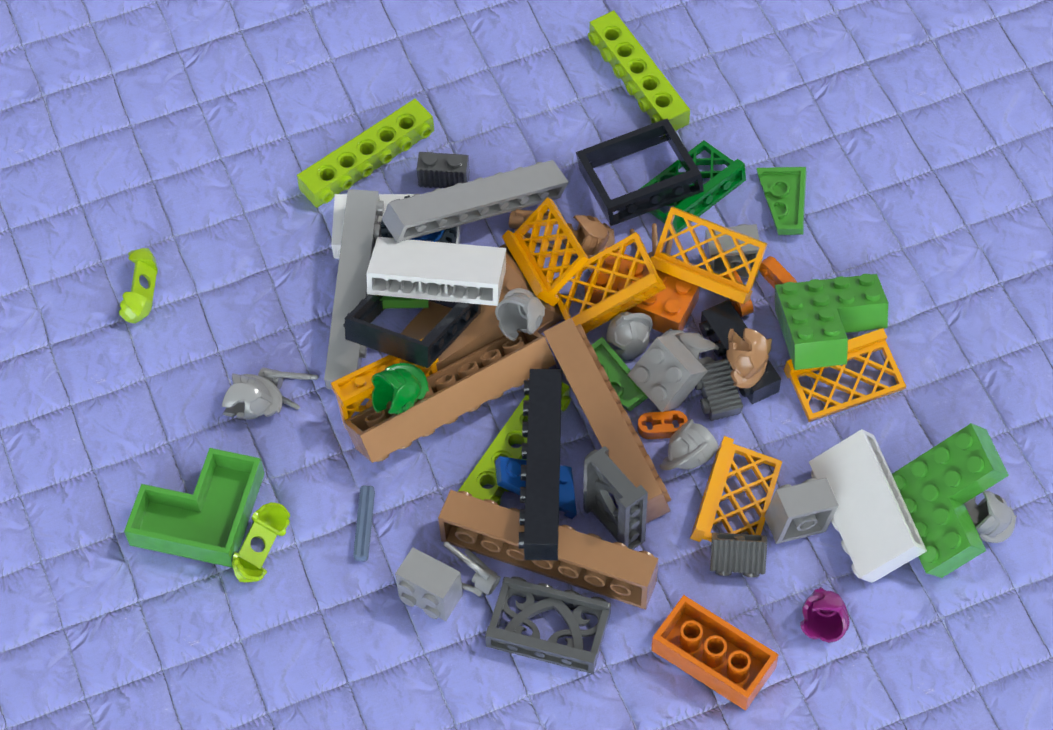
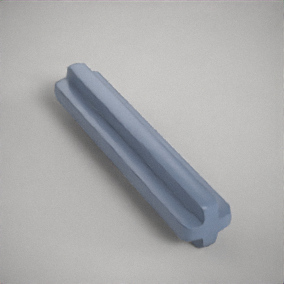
M363 485L360 488L353 552L354 560L367 561L369 557L375 497L373 486Z

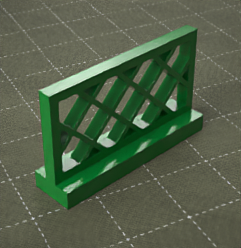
M705 140L688 152L696 166L711 165L710 171H700L702 178H710L707 183L703 184L704 192L667 205L674 206L698 217L746 181L745 163L739 159L731 160ZM704 150L711 155V158L697 159V155ZM679 159L641 188L684 173L679 172V169L683 167ZM714 165L727 166L722 171H714ZM659 208L650 213L665 224L669 212L664 214ZM675 215L672 224L676 233H678L687 224L684 218Z

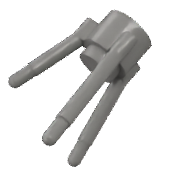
M262 367L258 376L270 380L278 389L283 384V378L317 380L319 378L318 375L282 372ZM282 396L283 403L296 410L300 408L298 404Z
M444 542V547L476 571L472 578L475 586L462 583V589L473 592L479 597L483 593L488 596L492 594L499 584L500 576L489 569L469 549L465 550L467 555L465 556L450 543Z

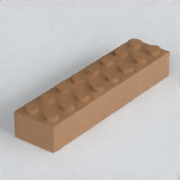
M569 318L544 331L543 333L601 447H607L609 458L636 488L642 485L648 492L646 524L670 512L671 510L667 502L671 501L667 489L661 477H659L650 456L647 454L638 433L635 431L626 410H624L615 389L612 387L603 366H601L581 324L575 326L572 318Z
M517 330L519 335L516 340L513 341L503 336L426 377L429 391L426 392L423 399H417L411 409L400 414H389L392 402L388 401L387 408L377 413L372 406L345 420L344 425L355 449L372 463L383 461L388 458L390 453L397 449H405L412 444V441L421 436H429L435 432L436 428L455 422L458 416L479 409L481 404L490 399L500 398L508 389L522 386L524 380L529 379L530 369H549V367L556 364L545 336L536 331L529 335Z
M450 490L438 517L442 542H448L451 545L469 549L472 552L645 610L647 609L657 582L658 558L654 557L650 552H638L629 549L623 543H611L602 540L598 535L592 533L584 534L576 531L571 526L561 525L559 526L558 561L524 560V549H519V532H524V526H519V509H508L499 506L492 500L475 498L465 491L456 492Z

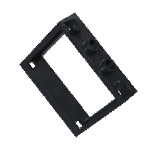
M668 119L576 152L579 170L610 226L704 192L701 172ZM668 141L686 172L611 200L593 168Z
M369 294L347 314L343 326L345 327L346 340L429 368L481 313V304L429 300L452 308V310L420 341L371 324L385 309H383V301H380L383 296Z

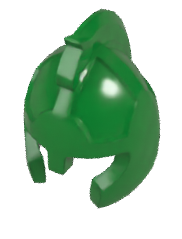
M409 363L393 364L385 368V370L374 374L371 379L374 385L371 397L372 405L377 413L387 408L388 401L392 402L389 414L405 412L414 406L417 399H423L426 392L429 391L424 372Z

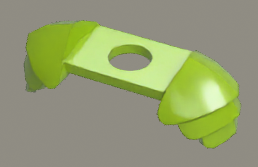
M149 248L132 250L128 253V258L135 263L131 292L123 293L119 315L129 323L142 321L152 310L158 268L156 259ZM140 276H144L147 279V289L141 286L139 282Z
M270 502L262 505L252 515L253 523L239 552H234L232 566L239 582H256L263 579L267 573V570L262 567L276 536H284L290 522V513L282 504ZM258 537L264 542L262 552H255L251 548L252 538Z

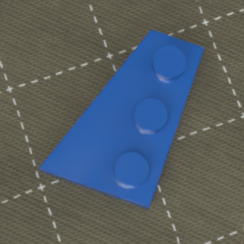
M499 456L495 460L497 485L520 495V487H526V481H521V465H527V460ZM560 465L559 510L564 512V516L573 519L577 515L572 467Z

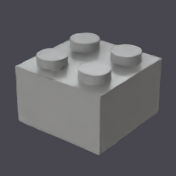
M740 224L734 227H726L760 240L757 224ZM708 229L705 230V240L712 238ZM714 230L715 233H716V235H718V234L721 233V232H718V231ZM725 234L718 237L724 252L736 247L731 236ZM738 239L740 244L745 243L744 241ZM713 240L704 244V252L707 259L719 255ZM752 244L742 247L747 261L756 258L759 247ZM737 249L725 254L731 268L743 264ZM721 257L709 262L713 272L721 274L727 271ZM754 262L749 264L751 269L753 267ZM745 266L736 270L741 279L749 278Z
M674 334L656 337L628 373V376L657 408L664 412L678 408L708 370Z
M811 478L802 484L793 486L786 484L776 489L764 517L776 544L826 532L839 505L827 478L818 480Z
M413 547L395 573L401 601L411 607L414 605L418 606L433 619L440 618L447 621L463 596L461 573L458 570Z

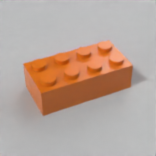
M607 257L602 268L612 271L617 257ZM622 259L618 273L628 275L633 262ZM638 264L634 277L641 279L648 275L647 266ZM594 270L592 271V273H591V275H590V277H589V279H588V281H587L586 283H590V282H591V279H592ZM656 270L666 289L632 307L627 312L649 315L653 322L652 329L661 333H665L670 328L683 331L699 300L700 287ZM600 272L596 285L606 288L610 274ZM616 276L611 290L619 291L623 289L627 279ZM585 286V296H586V293H587V290H588V287H586V286ZM594 289L590 303L597 304L600 302L604 291Z
M685 595L682 596L652 637L651 651L745 711L776 669L779 656L773 650Z

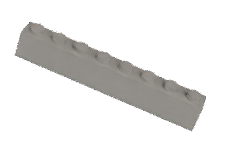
M553 160L543 163L538 162L532 166L518 167L509 172H499L493 176L480 177L474 181L463 184L457 183L454 186L443 189L437 188L432 192L415 194L409 198L395 199L387 205L382 221L395 241L401 242L511 212L516 209L540 204L547 197L552 200L558 199L564 192L568 180Z
M348 189L324 377L327 389H332L331 382L362 368V358L367 356L366 346L345 339V327L343 324L347 314L362 299L369 295L367 294V270L376 239L381 237V224H378V218L383 216L384 201H380L378 191Z

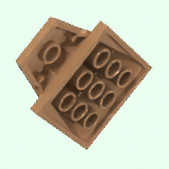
M506 244L500 246V248H506V271L499 302L504 299V296L510 290L515 288H523L534 293ZM539 299L546 308L543 321L536 330V332L541 334L564 319L558 304L553 307ZM429 301V308H423L401 334L417 340L423 339L452 308ZM481 304V313L438 357L439 362L436 363L437 371L505 336L499 328V320L495 315L497 306Z

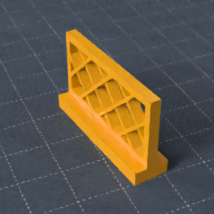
M548 197L515 233L507 230L502 235V239L535 296L553 307L560 301L557 293L589 260L555 203ZM548 209H550L548 218L546 220H543L544 214ZM559 224L557 233L551 235L553 225ZM541 226H545L543 236H539ZM533 228L531 237L525 238L524 235ZM568 239L566 248L560 250L562 240ZM554 241L552 251H547L549 242ZM542 242L540 251L534 253L536 244ZM572 254H577L579 257L569 265ZM563 256L562 265L556 266L558 257ZM550 257L548 267L543 268L545 258ZM560 272L558 279L552 283L554 273Z
M671 207L651 261L656 270L744 304L750 300L753 292L752 287L768 244ZM675 215L684 218L687 229L676 233L672 224ZM691 221L698 224L692 226ZM703 225L708 228L712 238L700 243L694 228ZM714 230H716V231H718V232H721V233L718 234V235H716V233H715ZM690 231L696 245L684 250L678 236ZM726 234L732 237L736 247L724 252L718 237ZM674 238L680 252L672 256L664 253L663 249L666 241ZM738 239L744 241L745 243L740 244ZM713 240L719 255L707 259L702 245ZM747 244L759 247L756 258L747 261L742 247ZM698 248L703 262L697 265L690 263L686 252ZM737 249L743 264L731 268L725 254ZM719 257L722 258L727 269L726 272L721 274L713 272L709 263ZM754 262L753 267L751 269L749 264ZM705 264L707 269L702 268L700 266ZM745 266L749 274L747 284L738 282L733 271Z
M635 232L591 257L574 275V279L571 278L569 282H572V286L568 296L560 294V291L557 293L560 298L557 304L565 320L571 318L569 309L572 301L582 304L579 314L572 317L575 326L581 324L586 334L613 319L618 314L661 292L666 287L662 279L659 278L639 234ZM635 242L638 247L635 257L625 256L626 247ZM609 256L617 257L612 271L602 268L604 260ZM622 259L633 262L628 275L618 273ZM638 264L646 265L649 274L641 279L634 277ZM588 268L594 270L590 283L580 281L583 271ZM600 272L610 274L606 288L596 285ZM616 276L627 279L624 288L619 291L611 290ZM578 284L588 287L584 301L574 298ZM594 289L604 291L602 300L597 304L590 303Z
M884 328L848 340L847 361L855 359L864 363L859 374L845 368L846 364L842 366L794 370L791 359L787 360L783 370L787 379L790 378L808 422L902 391L906 388V384L887 345V335ZM882 349L886 358L884 365L869 360L871 353ZM866 365L881 371L877 381L862 375ZM831 367L840 371L835 382L821 376L825 368ZM883 372L894 376L897 385L888 387L879 383ZM842 373L857 379L853 389L838 383ZM806 375L816 380L812 389L809 390L800 385L798 378ZM818 381L833 387L829 397L814 392ZM859 381L874 386L871 394L864 395L855 391ZM835 389L850 394L848 401L839 403L832 400ZM811 397L825 402L824 409L813 413L809 405Z
M387 355L331 382L332 390L337 397L343 425L344 421L351 418L355 411L360 413L373 406L371 397L374 385L371 379L374 374L385 370V368L393 364L409 363L421 369L425 376L428 377L437 372L436 363L439 362L438 358L429 368H425ZM365 398L369 399L366 405H361Z
M724 436L715 455L690 539L700 542L702 539L711 542L712 533L710 532L712 526L719 522H722L726 531L731 534H741L747 531L749 535H761L765 523L764 516L772 499L782 461L733 444L734 439ZM734 454L744 456L749 464L738 469L733 460ZM764 463L774 467L771 475L763 477L757 466ZM752 469L758 480L747 485L741 473ZM736 476L742 487L731 492L726 480ZM758 485H761L766 493V497L760 500H756L750 490ZM745 491L751 504L740 508L734 496ZM729 498L735 511L724 515L719 507V503ZM754 508L759 515V520L750 524L743 512ZM738 515L744 527L733 531L727 519Z

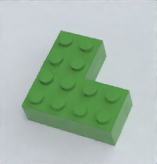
M862 274L852 277L840 276L833 279H813L806 282H786L775 285V312L794 370L847 364L848 337L846 333L888 328L889 302L877 274Z
M970 423L892 473L927 552L918 556L927 574L943 578L986 551L964 503L1009 476L987 429Z
M209 448L193 494L141 484L124 530L129 545L233 568L234 552H239L265 474L261 458Z

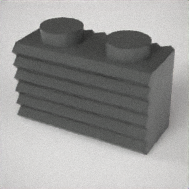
M419 152L417 162L418 186L420 188L424 186L425 188L434 187L436 189L437 187L447 188L457 183L463 184L468 182L470 173L469 155Z
M728 359L703 364L708 371L695 386L696 390H701L703 399H700L703 414H708L710 421L740 414L743 404L738 388L733 385L732 369Z
M712 532L710 571H715L717 575L729 576L732 572L743 573L746 577H758L759 574H765L767 536Z

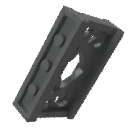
M604 446L600 450L591 451L585 457L583 509L586 513L592 512L617 542L623 543L629 549L634 550L645 542L648 492L642 485L637 488L609 458V450ZM608 492L614 495V498L619 506L618 509L613 503Z
M504 577L491 622L486 631V647L594 674L611 614V603L600 597L588 598L580 596L579 593L572 590L561 591L553 589L552 586L544 583H539L538 585L529 583L520 577ZM513 595L526 598V602L521 604L516 601V607L521 611L518 614L512 611L507 603L508 599ZM554 609L563 618L569 629L555 632L547 641L540 639V632L537 626L529 619L542 612ZM503 612L512 618L504 630L498 628ZM582 613L597 617L598 623L593 628L580 630V627L586 626L590 622V619H582ZM523 624L532 630L531 636L521 634L523 631H527V628L522 626ZM595 635L591 651L583 650L582 637ZM572 636V639L565 638V641L568 643L567 645L557 643V640L561 637Z

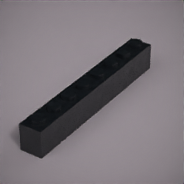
M530 369L529 380H524V395L529 396V400L523 401V416H528V421H523L522 436L527 438V443H522V459H527V465H521V481H526V487H520V503H525V509H520L519 526H524V532H519V549H524V560L558 561L562 369Z

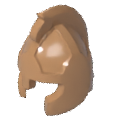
M575 215L573 218L579 223L577 231L573 229L572 224L567 223L589 259L605 250L606 247L615 244L614 228L611 229L606 223H601L596 217ZM563 239V240H562V242H563V244H564L565 246H566V244H567V240H568V239ZM572 254V257H579L577 254Z
M745 328L742 339L734 329H730L728 334L729 350L726 351V356L733 369L731 371V377L734 381L733 385L739 388H751L761 379L765 372L772 338L766 339L761 333Z

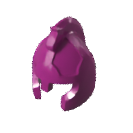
M822 587L815 589L802 607L804 620L800 622L801 629L811 639H821L828 643L836 642L845 635L849 628L850 621L846 605L837 593L826 591Z

